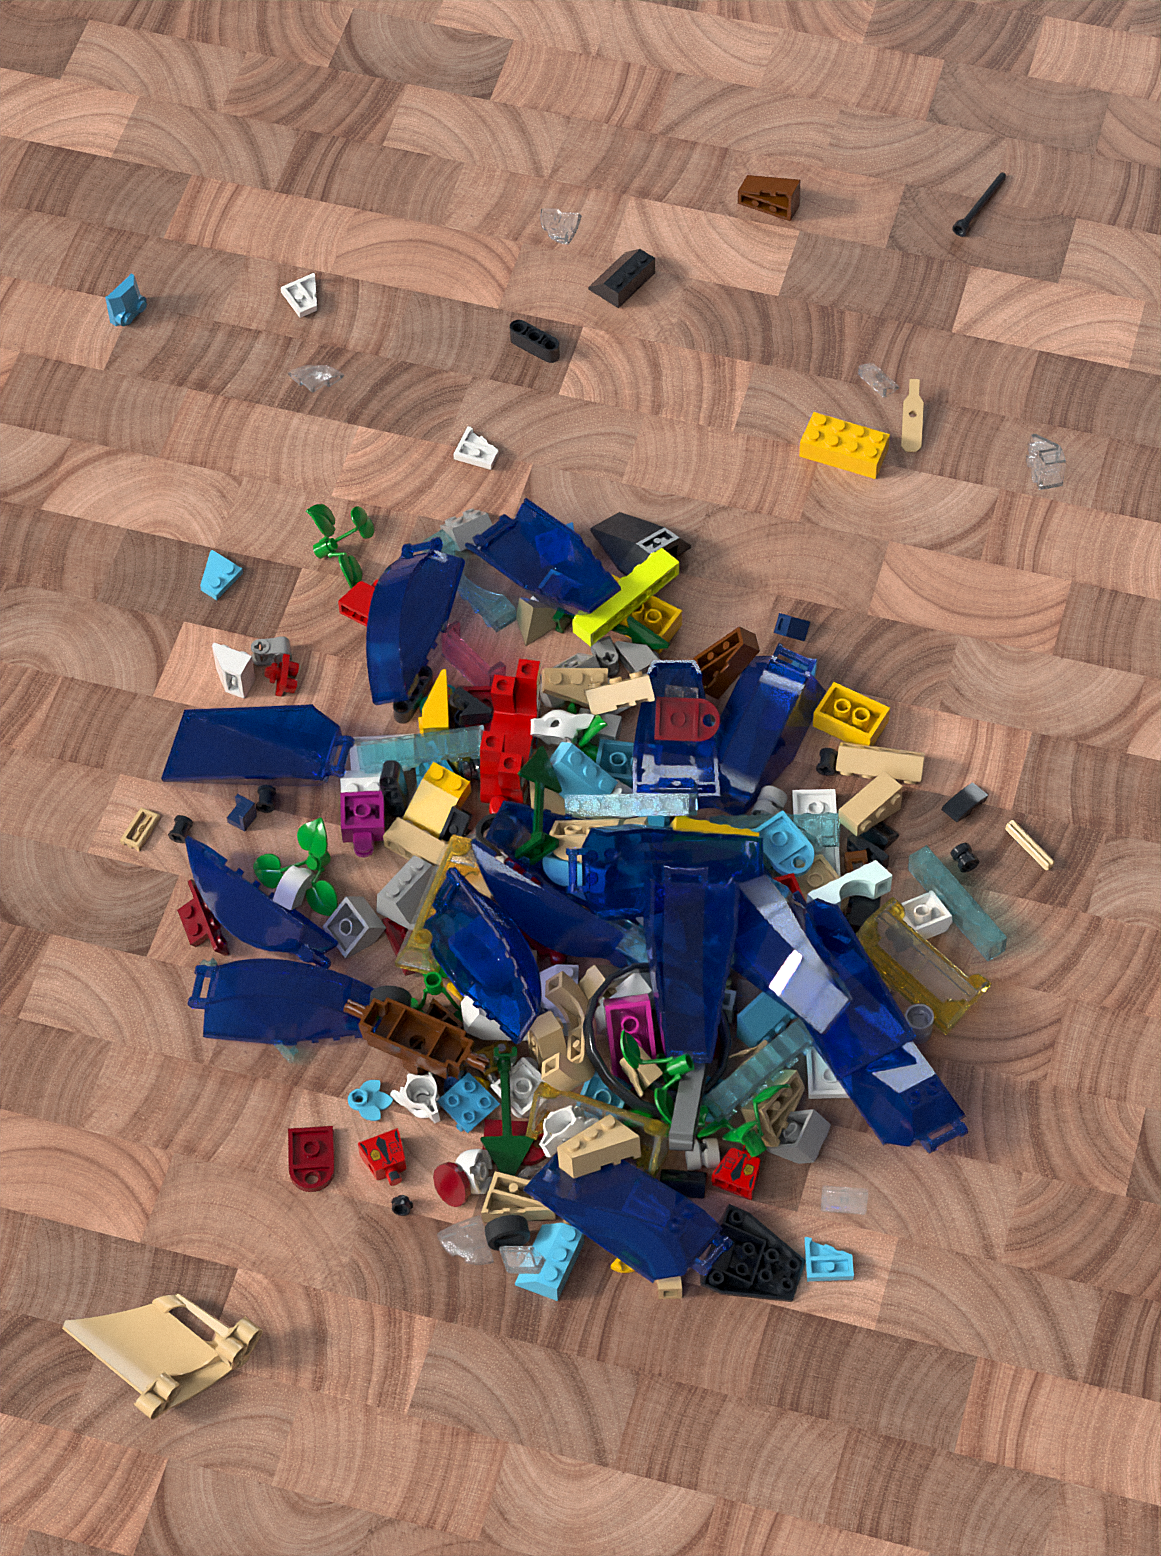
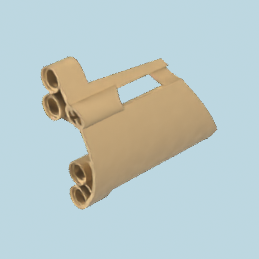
M181 1294L158 1297L152 1301V1304L119 1313L65 1320L63 1329L141 1394L136 1404L134 1403V1406L151 1420L200 1394L233 1369L243 1366L249 1360V1355L263 1333V1330L246 1316L233 1328H229ZM177 1307L187 1308L216 1333L215 1339L213 1341L202 1340L170 1314L169 1311Z

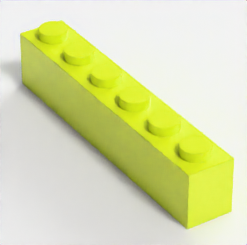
M663 548L651 553L646 561L638 564L629 575L622 577L618 584L613 588L607 589L602 597L597 601L591 602L586 610L574 617L573 633L591 647L679 575V561Z

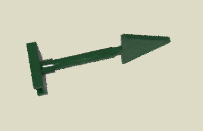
M572 589L552 617L553 621L558 622L555 631L563 634L572 619L578 613L583 612L580 609L583 601L579 590ZM631 616L627 618L628 627L618 624L610 630L631 637L632 643L647 645L651 650L665 649L670 646V643Z
M543 745L535 751L517 773L519 776L535 783L533 833L529 841L515 850L516 859H520L522 856L529 858V864L532 866L559 847L558 838L543 832L544 788L558 794L562 792Z
M494 1047L491 1062L492 1067H498V1073H500L502 1136L481 1137L480 1141L500 1173L515 1176L535 1137L533 1135H512L510 1073L512 1072L511 1066L515 1065L517 1058V1047H512L510 1054L505 1052L499 1054V1047Z

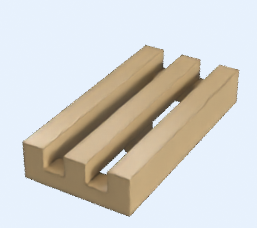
M141 807L121 837L120 843L122 845L127 844L129 848L134 847L140 852L159 822L160 815ZM144 814H145V815H146L145 819H144L143 822L139 825V827L137 828L136 833L134 834V836H133L132 839L130 840L129 838H130L131 834L133 833V831L135 830V828L137 827V825L139 824L140 820L142 819V817H143Z

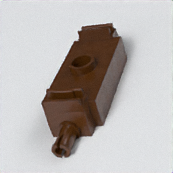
M374 998L371 1004L367 1006L348 999L344 1006L345 1013L361 1019L359 1029L369 1046L445 1079L452 1076L460 1080L468 1065L486 1072L490 1064L489 1058L473 1053L474 1041L467 1038V1031L390 998H386L384 1002ZM380 1017H383L376 1031L373 1033V1028L376 1025L377 1021ZM415 1040L425 1042V1046L417 1050L413 1049L410 1044Z

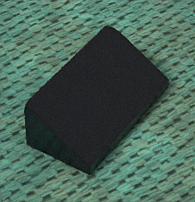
M881 821L859 836L885 851L899 837V834Z
M661 1169L659 1194L661 1196L703 1199L705 1197L707 1172Z

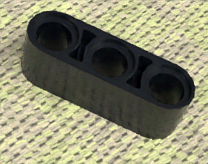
M523 320L511 322V343L545 362L554 363L559 360L560 347L558 339Z
M418 666L395 699L393 714L395 721L398 723H407L412 719L420 706V702L432 688L433 671L429 666ZM422 676L428 677L427 679H420ZM413 692L417 693V695L411 696L409 694ZM406 709L407 711L399 712L398 710Z
M387 760L383 763L379 780L387 812L394 817H402L408 805V788L401 764L394 760Z

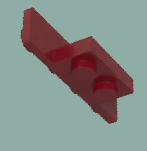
M190 879L188 885L193 899L177 910L190 945L196 947L209 938L213 950L227 956L229 954L228 943L221 933L220 922L216 919L213 912L214 906L206 894L207 889L203 883Z

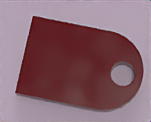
M656 698L655 740L701 742L710 739L717 732L720 725V715L717 708L711 702L699 698ZM708 714L715 717V724L711 727H707L703 723V718Z
M485 1119L483 1137L502 1136V1120ZM511 1120L513 1136L533 1135L535 1137L520 1166H532L544 1161L547 1157L543 1149L533 1145L537 1140H542L544 1135L543 1125L533 1121Z
M333 1126L288 1128L289 1175L292 1183L298 1189L305 1192H317L326 1188L333 1180L335 1173ZM309 1176H316L318 1181L314 1184H309L306 1182V1179Z

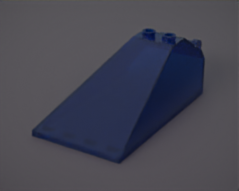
M313 704L186 709L183 712L161 779L163 782L296 787L319 786L327 783L329 776L344 777L346 761L350 748L354 746L355 739L348 735L342 736L340 726L315 708ZM342 746L337 765H333L338 747Z
M796 891L792 893L793 896L775 906L759 911L763 921L766 923V926L757 930L759 949L838 1082L915 1040L917 1037L838 904L834 905L819 898L806 903L801 893ZM795 904L799 905V908L775 921L771 918Z
M871 983L797 1020V1024L883 1146L893 1144L910 1147L920 1142L924 1149L931 1154L937 1150V1147L948 1141L968 1134L967 1126L960 1121L967 1116ZM950 1125L953 1127L950 1131L934 1139L929 1138V1136Z
M557 1152L523 1190L652 1283L659 1279L683 1276L690 1268L706 1276L712 1270L711 1266L724 1251H728L733 1246V1242L729 1237L720 1235L723 1228L704 1209L623 1159L620 1164L614 1165L612 1162L601 1166V1170L573 1178L559 1167ZM712 1243L717 1246L705 1260H699V1257Z

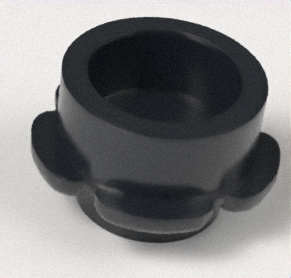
M399 1195L391 1200L392 1211L396 1215L406 1216L410 1213V1209L413 1208V1202L405 1195Z

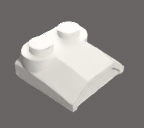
M932 890L898 905H893L894 911L914 941H923L947 931L953 922L952 915Z
M524 1057L511 1069L512 1072L510 1073L511 1111L513 1115L521 1119L530 1116L547 1101L554 1091L553 1087L541 1079L542 1074ZM499 1079L491 1084V1088L501 1098V1083Z

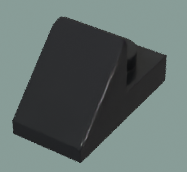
M460 686L454 691L453 703L458 709L464 710L460 714L459 725L485 724L492 720L491 708Z
M453 805L438 840H444L451 847L458 850L472 833V830L468 829L473 814L457 805Z

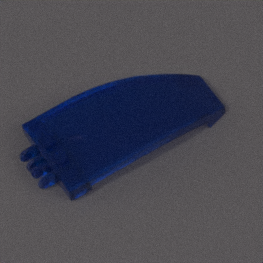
M652 660L647 674L650 678L655 701L641 702L632 760L633 807L657 809V815H661L662 809H669L670 815H674V809H678L679 815H683L684 809H691L692 815H696V809L720 808L718 759L714 736L701 742L655 740L656 698L676 697L706 700L702 684V672L695 660ZM710 714L703 718V723L707 727L712 726Z

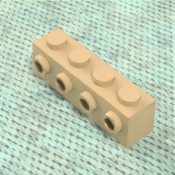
M840 742L836 771H840V774L852 776L853 773L862 774L861 777L873 779L874 776H878L885 771L893 779L904 780V783L917 784L922 779L925 753Z

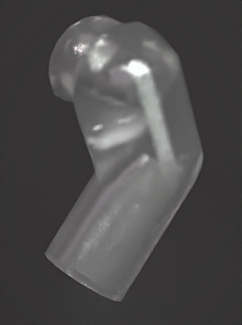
M527 1166L516 1177L526 1180L537 1179L539 1182H543L547 1179L548 1174L542 1166Z

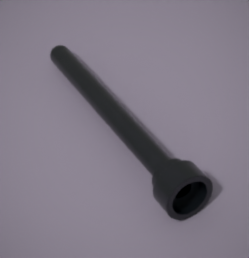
M1001 172L965 218L956 221L952 227L956 235L964 237L968 233L971 221L1005 180L1006 174L1004 172Z

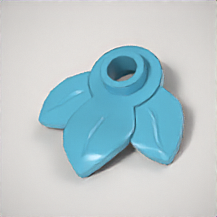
M369 1080L364 1082L360 1089H355L349 1094L348 1104L353 1110L359 1111L362 1118L378 1121L381 1119L380 1111L388 1108L392 1104L393 1099L388 1094L379 1091L380 1080ZM357 1099H362V1100H363L362 1102H359V1103H358V1102H355Z

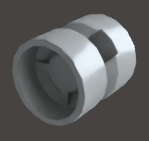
M764 786L751 812L752 818L762 825L784 809L788 798L787 795L774 786Z
M914 1004L907 1009L903 1032L908 1041L922 1044L927 1042L932 1036L934 1014L930 1007L924 1004Z
M717 1138L703 1139L702 1143L695 1140L694 1150L685 1151L688 1170L701 1169L702 1165H705L707 1168L719 1165L720 1156Z

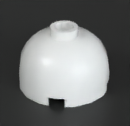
M482 1149L464 1151L458 1156L455 1164L459 1166L457 1168L460 1172L464 1171L471 1186V1194L487 1193L492 1182V1177H488V1169H492V1161L488 1151Z

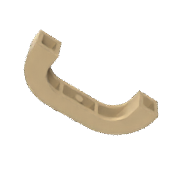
M561 971L546 980L545 997L561 1011L568 1027L567 1058L559 1052L543 1061L541 1079L551 1087L567 1092L590 1080L595 1073V1068L586 1053L582 1028L589 1001L576 982L565 972ZM594 1016L593 1029L595 1041L597 1043V1026Z

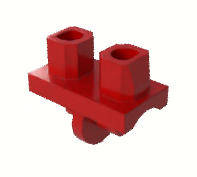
M283 654L282 662H279L278 667L276 663H272L264 671V676L269 679L270 683H275L276 681L275 696L281 697L283 692L294 693L297 688V680L287 678V676H297L299 663L289 661L290 655Z

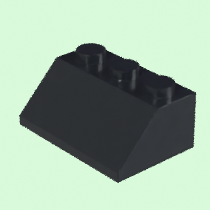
M642 249L625 252L588 287V290L619 308L655 274V257Z

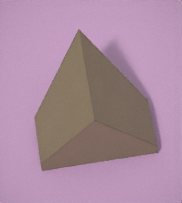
M524 597L519 598L516 619L525 646L556 627L557 622L553 621L552 617L559 607Z

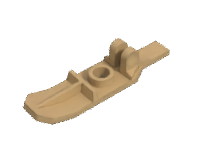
M910 379L909 395L903 402L901 447L905 452H917L922 444L924 402L919 396L920 379ZM915 414L916 417H910L909 415Z

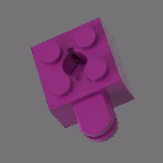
M382 791L340 793L343 843L353 842V849L357 856L362 858L369 857L374 851V841H384L385 802Z

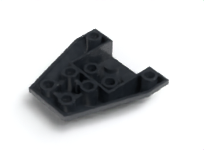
M618 512L590 528L591 533L618 571L625 576L629 575L638 564H642L651 553L657 552L660 548H663L665 551L668 550L676 557L691 549L689 543L667 528L622 512Z
M728 1204L713 1232L700 1271V1286L721 1295L792 1302L806 1260L751 1213Z

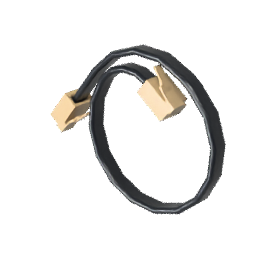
M664 962L633 963L610 974L589 999L582 1026L587 1056L602 1082L632 1109L658 1118L664 1117L657 1106L639 1099L647 1088L655 1093L656 1088L662 1089L664 1086L657 1080L663 1074L657 1065L639 1064V1068L634 1069L627 1063L624 1057L619 1061V1064L622 1066L621 1069L630 1078V1082L639 1096L638 1098L610 1073L596 1048L593 1019L598 999L611 983L632 973L658 972L683 981L705 1000L718 1024L721 1051L716 1072L706 1083L703 1097L710 1092L726 1071L728 1060L738 1056L744 1057L754 1052L751 1057L734 1071L736 1076L712 1096L702 1100V1105L708 1107L714 1104L740 1081L747 1085L778 1058L766 1039L754 1048L743 1050L729 1057L732 1041L728 1018L713 991L691 972ZM639 1047L641 1053L640 1058L643 1060H652L646 1054V1052L641 1047ZM668 1089L667 1093L670 1094L673 1102L675 1103L677 1092Z

